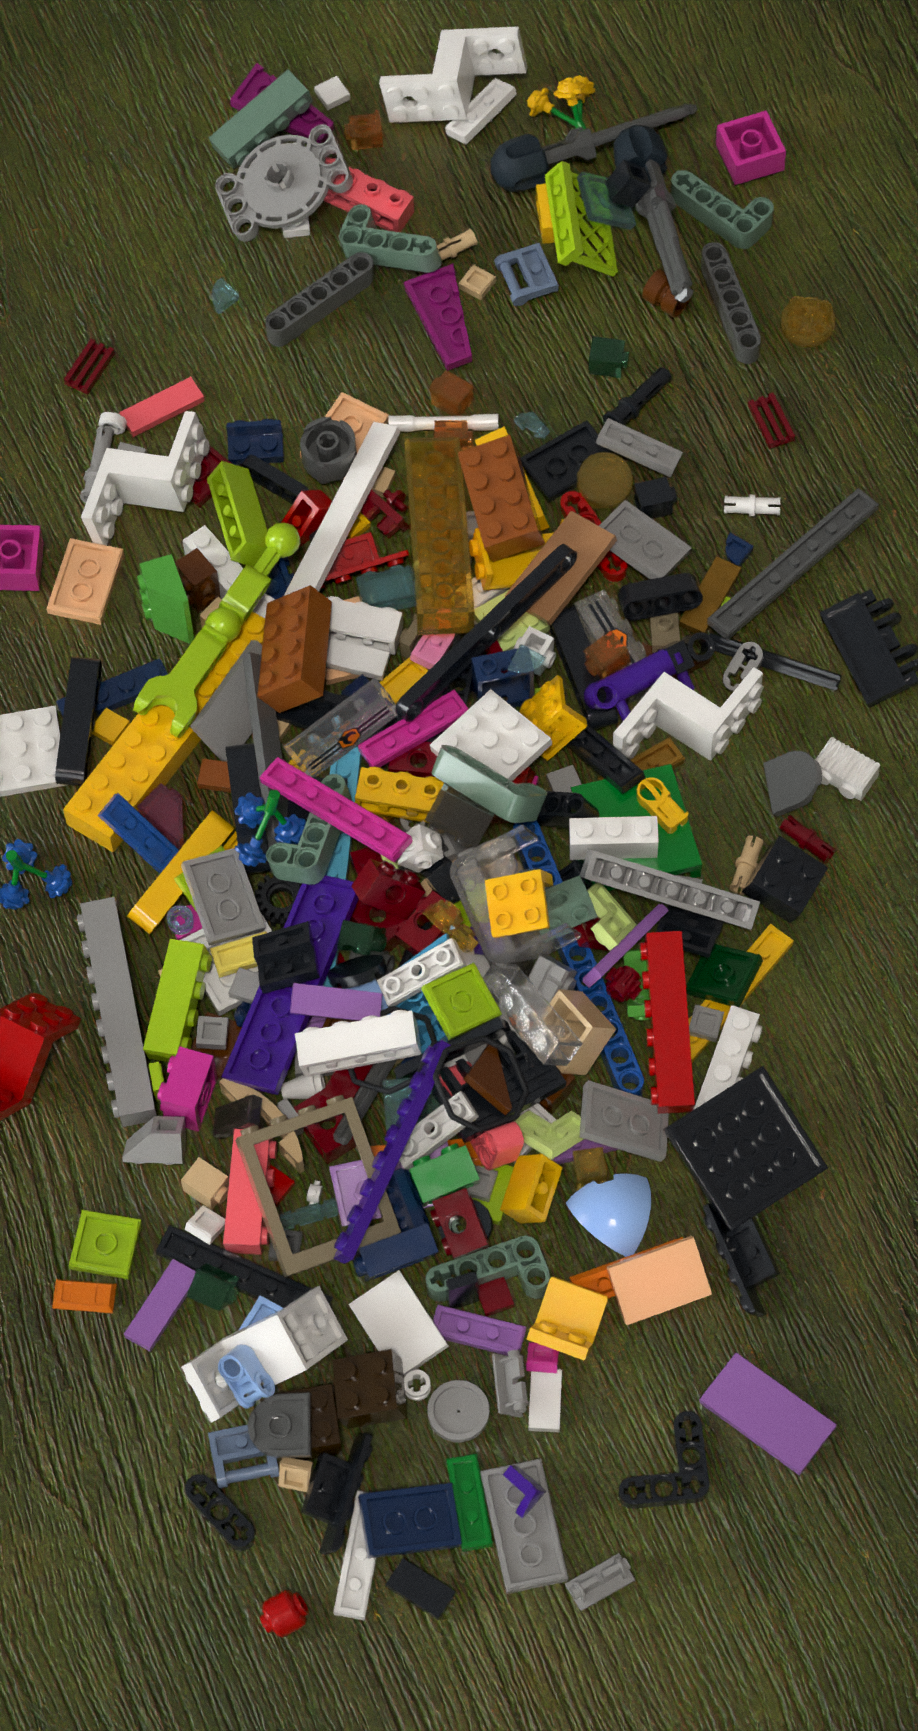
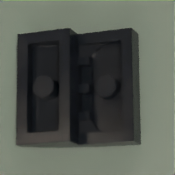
M668 905L667 909L669 911L664 917H661L656 932L682 931L684 951L710 958L722 932L724 921Z
M308 921L252 937L253 954L258 965L259 985L263 994L293 986V983L300 984L320 978L314 941Z

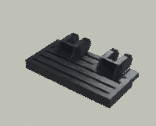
M871 589L862 594L857 593L820 612L869 708L918 684V677L916 675L918 671V658L900 667L897 666L898 663L915 655L918 652V647L912 643L890 653L901 646L891 627L901 622L902 617L900 613L893 612L874 622V618L893 608L894 602L890 598H885L866 607L877 601Z
M513 1030L506 1034L508 1043L517 1054L515 1057L529 1090L522 1111L566 1087V1080L550 1058L546 1059L530 1038L522 1042ZM532 1036V1039L536 1042V1044H537V1045L541 1048V1050L545 1053V1051H544L543 1048L540 1046V1044H539V1043L535 1040V1038ZM499 1049L497 1050L500 1062L503 1065L502 1070L512 1105L511 1111L506 1115L501 1113L469 1084L465 1083L461 1086L449 1068L445 1067L440 1072L443 1081L453 1094L450 1096L443 1086L448 1100L458 1092H464L479 1115V1118L472 1122L477 1126L514 1115L523 1092L508 1054ZM463 1058L456 1061L457 1070L464 1078L471 1067ZM438 1090L433 1091V1096L441 1106L443 1102ZM465 1127L458 1135L466 1144L486 1131L475 1132Z

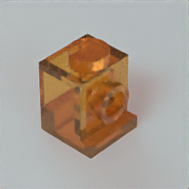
M374 110L373 114L348 116L349 124H344L345 140H351L352 150L383 147L380 110Z
M467 420L434 421L435 459H440V454L456 456L458 452L473 447V431H468Z

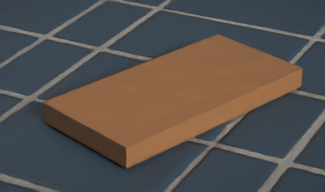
M571 511L505 594V597L559 545H568L577 552L576 562L561 579L526 611L551 626L617 541L616 536Z

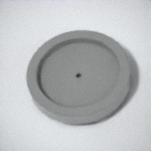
M453 1380L439 1386L431 1395L427 1408L428 1420L435 1433L447 1441L457 1443L470 1441L480 1435L488 1423L490 1414L489 1402L484 1392L475 1384L464 1380Z

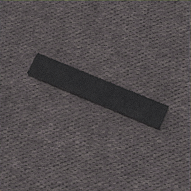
M170 1225L156 1249V1255L170 1261L175 1259L205 1277L257 1300L261 1295L283 1308L312 1289L290 1278H284L281 1274L218 1246L209 1245L203 1240ZM324 1294L326 1300L331 1306L333 1298Z

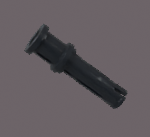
M659 367L629 397H622L614 410L607 411L603 415L604 423L609 418L625 425L630 419L638 417L642 406L672 380L670 372L664 367Z

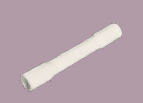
M498 414L426 417L402 415L389 416L388 422L389 425L398 426L400 432H414L416 430L495 431L498 429Z

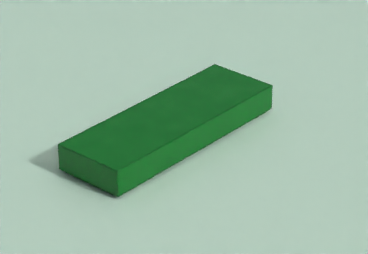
M477 1454L446 1459L449 1481L453 1487L462 1552L493 1547Z

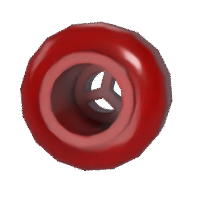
M283 1590L263 1602V1615L260 1616V1621L268 1633L273 1631L279 1637H286L305 1626L309 1610L298 1592L293 1593L290 1590Z

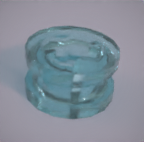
M178 905L169 910L167 922L171 932L177 935H184L192 930L194 925L193 914L188 907ZM181 915L185 919V923L180 925L176 921L177 916Z

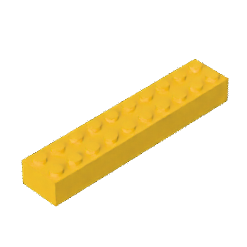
M252 611L241 626L239 635L228 643L222 656L195 694L197 699L195 719L251 640H258L261 645L263 644L265 618ZM157 705L150 709L146 715L137 714L64 807L66 824L114 853L123 839L97 815L113 795L117 793L143 815L201 738L190 727L181 738L172 735L170 729L175 714L168 706Z

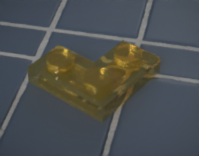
M439 900L430 904L423 911V914L444 934H449V938L456 940L459 948L464 953L471 952L479 943L474 938L476 934L470 927L464 923L460 925L463 921L459 916L460 910L450 901L444 902Z

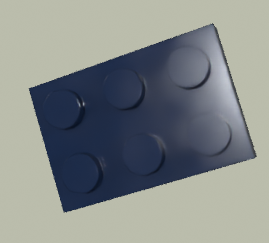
M452 1483L363 1493L358 1496L368 1559L457 1548L462 1545Z

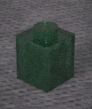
M593 336L588 374L621 378L622 368H628L630 352L625 351V340Z
M206 1263L197 1268L187 1297L217 1311H221L228 1305H232L236 1300L239 1292L236 1284L239 1277Z

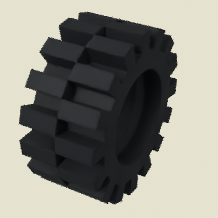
M274 874L271 879L266 875L264 883L261 881L258 883V890H255V899L261 914L267 923L270 921L272 927L276 928V924L280 923V928H284L302 883L280 880ZM277 892H288L293 897L292 903L284 908L274 907L270 900Z

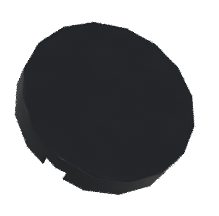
M364 955L334 966L329 970L327 976L332 987L337 988L338 984H341V987L350 988L372 981L376 978L375 973L379 971L380 974H383L387 967L382 955Z

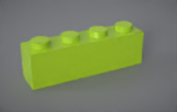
M221 461L209 475L207 481L231 561L254 567L267 548L265 544L267 527L250 471L247 468Z
M170 939L143 1046V1050L149 1059L169 1062L172 1055L176 1056L179 1046L191 1050L192 1039L190 1038L192 1027L195 1028L198 1022V1010L196 1008L198 1000L203 999L205 993L203 979L205 972L210 971L212 956L204 944Z

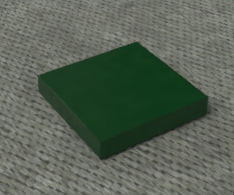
M716 944L710 958L701 956L686 985V993L690 996L740 1007L763 959L758 954Z

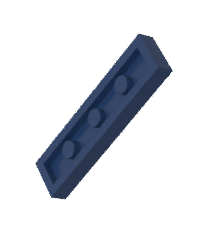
M159 658L101 682L96 717L100 716L105 708L112 711L134 702L149 679L168 675L161 659ZM66 697L56 701L62 718Z

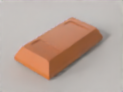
M56 1279L52 1309L113 1314L117 1284Z

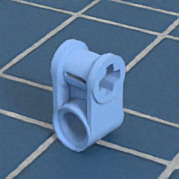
M243 1344L237 1345L219 1360V1373L230 1387L236 1401L243 1408H251L260 1398H268L275 1393V1385L272 1378L265 1371L251 1347Z

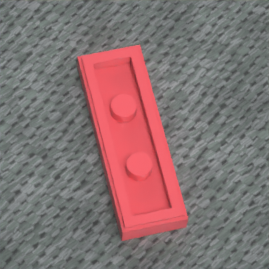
M189 377L119 412V414L127 420L126 427L132 437H135L205 402V399L192 377Z

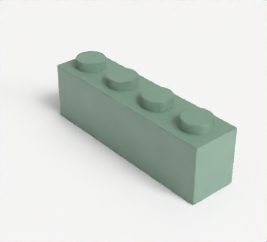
M289 70L285 71L209 137L214 150L234 170L243 163L244 159L254 148L270 140L278 131L287 128L295 116L304 113L309 108L310 103L313 102L308 89Z

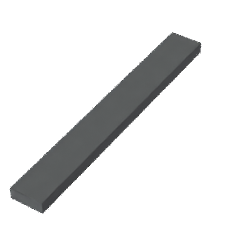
M860 488L856 489L707 619V624L728 641L878 510L879 504Z
M248 652L243 654L242 658L258 777H260L277 757L282 759L276 710L257 697L262 655ZM259 778L261 797L264 800L263 805H265L269 791L272 789L262 784ZM280 794L277 809L283 817H287L288 799ZM274 815L270 816L265 828L268 849L273 844L281 843L275 840L277 834H275L274 829L279 825V821Z

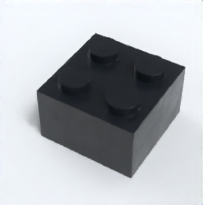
M778 836L768 846L742 892L753 900L759 901L761 905L785 921L791 923L803 912L828 867L781 836Z

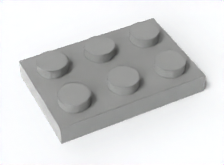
M626 500L599 525L617 538L610 551L649 579L668 576L689 555L692 548Z
M234 848L186 860L181 864L208 945L262 932L266 928L242 861L238 859L239 853Z
M589 1080L583 1085L580 1138L659 1162L666 1157L667 1135L663 1129L668 1127L669 1113L657 1114V1105H651L650 1099Z

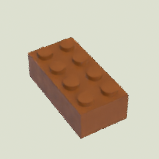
M511 435L458 452L483 545L491 561L494 562L545 544L520 455Z
M311 585L268 602L266 606L257 697L278 713L323 696L332 601Z

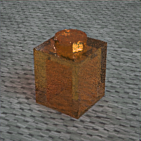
M447 370L440 378L436 377L430 386L431 404L452 416H461L474 400L473 385Z
M611 630L584 650L586 657L584 664L587 670L593 676L598 674L601 679L621 670L631 662L628 649Z

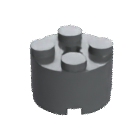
M321 417L310 422L303 430L300 448L302 463L307 473L321 484L344 478L357 455L355 434L349 424L342 420L340 422L331 420V417Z

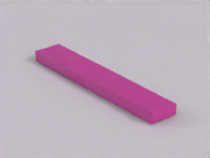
M279 757L259 777L262 784L272 790L279 791L282 796L394 863L413 842L409 834Z

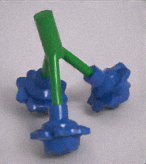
M277 790L269 791L265 805H263L264 800L262 797H256L252 793H247L245 797L241 796L238 798V806L234 810L235 814L239 816L238 822L246 824L250 828H255L257 824L260 825L256 836H252L250 843H238L234 848L239 853L238 859L247 866L256 867L259 863L267 861L266 854L261 848L263 842L261 837L272 815L279 821V825L274 829L275 834H277L275 840L288 844L299 843L306 820L298 818L295 814L291 815L289 819L282 816L277 809L280 793Z
M16 839L14 844L8 843L6 845V852L2 856V860L7 862V870H13V875L9 884L5 883L0 888V903L6 909L16 910L22 908L23 904L30 902L28 897L29 890L22 889V885L18 881L19 874H23L25 870L42 877V881L47 883L45 890L48 891L50 898L60 897L68 892V888L72 885L71 872L67 871V866L64 864L60 867L55 866L52 872L48 870L41 871L35 868L34 860L38 854L32 851L33 844Z

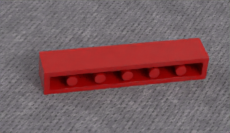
M682 931L646 933L645 942L640 943L641 960H646L647 971H642L643 989H648L649 1000H644L645 1018H650L651 1029H646L647 1047L653 1048V1058H648L649 1076H655V1087H650L651 1105H657V1114L691 1112L694 1110L695 1100Z

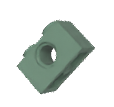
M580 875L545 889L550 926L547 929L538 931L543 940L597 917L589 893Z

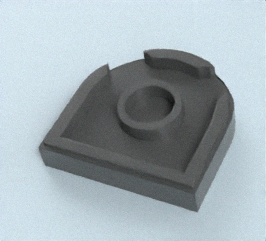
M791 751L763 763L772 814L777 817L808 804L813 799L812 796L818 784L821 785L822 770L820 764L811 755L803 751Z
M310 1393L274 1394L265 1398L255 1407L249 1416L248 1433L259 1451L272 1458L312 1457Z

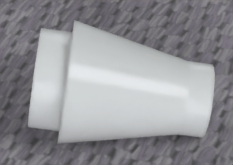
M303 1074L288 1082H283L281 1087L283 1099L310 1098L326 1087L323 1074L305 1077Z

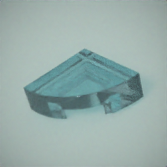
M222 278L218 279L212 289L214 309L220 314L239 300V294Z
M534 412L518 414L513 420L522 430L528 428L535 432L534 437L545 438L550 432Z
M520 644L507 671L512 673L531 672L540 667L546 660V657Z

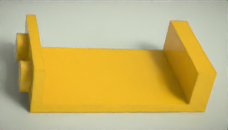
M475 528L473 538L469 540L468 548L470 556L475 558L476 579L481 580L483 590L512 587L545 544L492 562L484 548L479 528ZM553 533L543 534L545 543L549 540Z

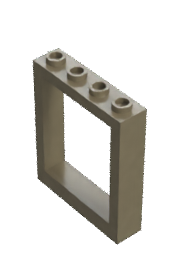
M339 1095L326 1100L327 1106L316 1109L315 1105L302 1108L297 1111L299 1116L287 1119L286 1115L269 1120L270 1126L260 1130L258 1125L245 1128L240 1131L242 1136L235 1140L284 1278L335 1260L334 1256L337 1249L334 1248L337 1239L292 1254L254 1145L344 1113L366 1175L371 1179L375 1170L372 1167L374 1156L352 1097L344 1099L343 1095ZM386 1189L378 1204L383 1222L367 1228L358 1249L401 1233Z

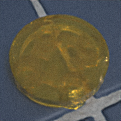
M794 296L782 312L781 330L784 336L795 345L816 347L829 340L834 332L835 315L829 301L813 297Z
M600 452L589 456L577 472L579 492L593 508H610L619 505L626 499L632 488L633 476L630 467L621 457L613 453Z

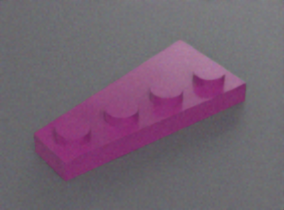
M256 63L230 99L231 107L241 110L277 78L274 75H268L264 68ZM310 104L304 113L298 114L290 121V124L284 131L309 139L310 132L314 127L321 124L327 125L333 131L334 122ZM321 134L316 142L324 143L329 134Z
M450 264L436 271L405 281L404 289L447 371L472 362V353L464 322L454 265Z

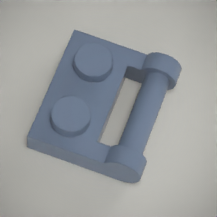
M540 243L517 249L495 258V265L498 270H501L514 306H521L527 300L558 291L557 280ZM512 264H518L528 287L520 288L511 268Z
M248 1425L208 1433L219 1489L227 1488V1484L254 1478L269 1475L271 1478L279 1477L277 1459L267 1456L268 1463L225 1472L224 1464L265 1456L255 1447L250 1439Z

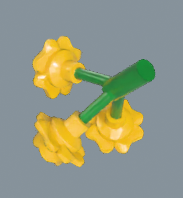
M580 75L574 78H566L558 83V88L553 94L558 99H567L568 105L572 107L575 120L554 108L555 105L549 102V97L547 96L549 89L543 88L541 91L534 90L527 99V106L531 109L530 116L535 117L543 111L548 114L553 113L572 124L575 128L582 127L586 129L583 122V103L585 102V97L595 93L594 83L589 81L587 77Z

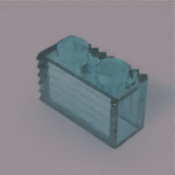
M396 565L389 570L380 571L379 573L369 571L356 578L357 592L360 600L370 606L378 608L390 607L400 610L419 605V594L410 565L406 567Z

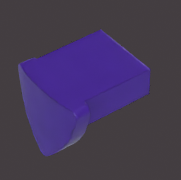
M510 1465L503 1476L525 1495L515 1512L523 1519L546 1493V1490L521 1468Z

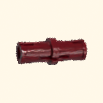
M789 815L779 828V830L799 843V848L808 850L824 864L828 863L836 852L834 847L817 836V832L811 828L809 830L793 818L792 815Z

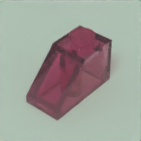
M160 783L137 806L138 812L180 850L185 844L183 798L174 788L168 789Z

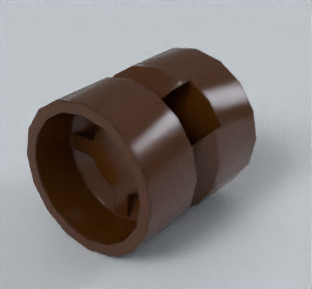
M658 269L652 274L642 292L644 300L652 305H661V310L673 318L681 315L691 300L690 298L685 303H682L674 298L675 296L671 293L663 269Z

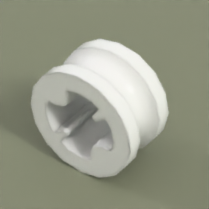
M412 1370L405 1375V1395L413 1401L425 1399L431 1391V1381L426 1372ZM414 1379H420L421 1384L423 1382L426 1384L422 1385L421 1391L415 1392L413 1387L409 1388L408 1386L413 1385Z

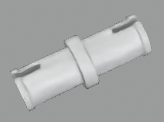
M750 494V497L725 496V504H736V506H724V514L745 513L752 517H755V514L780 515V507H769V505H781V497H756V494Z

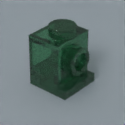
M343 920L337 949L369 956L371 951L383 952L387 942L386 928Z

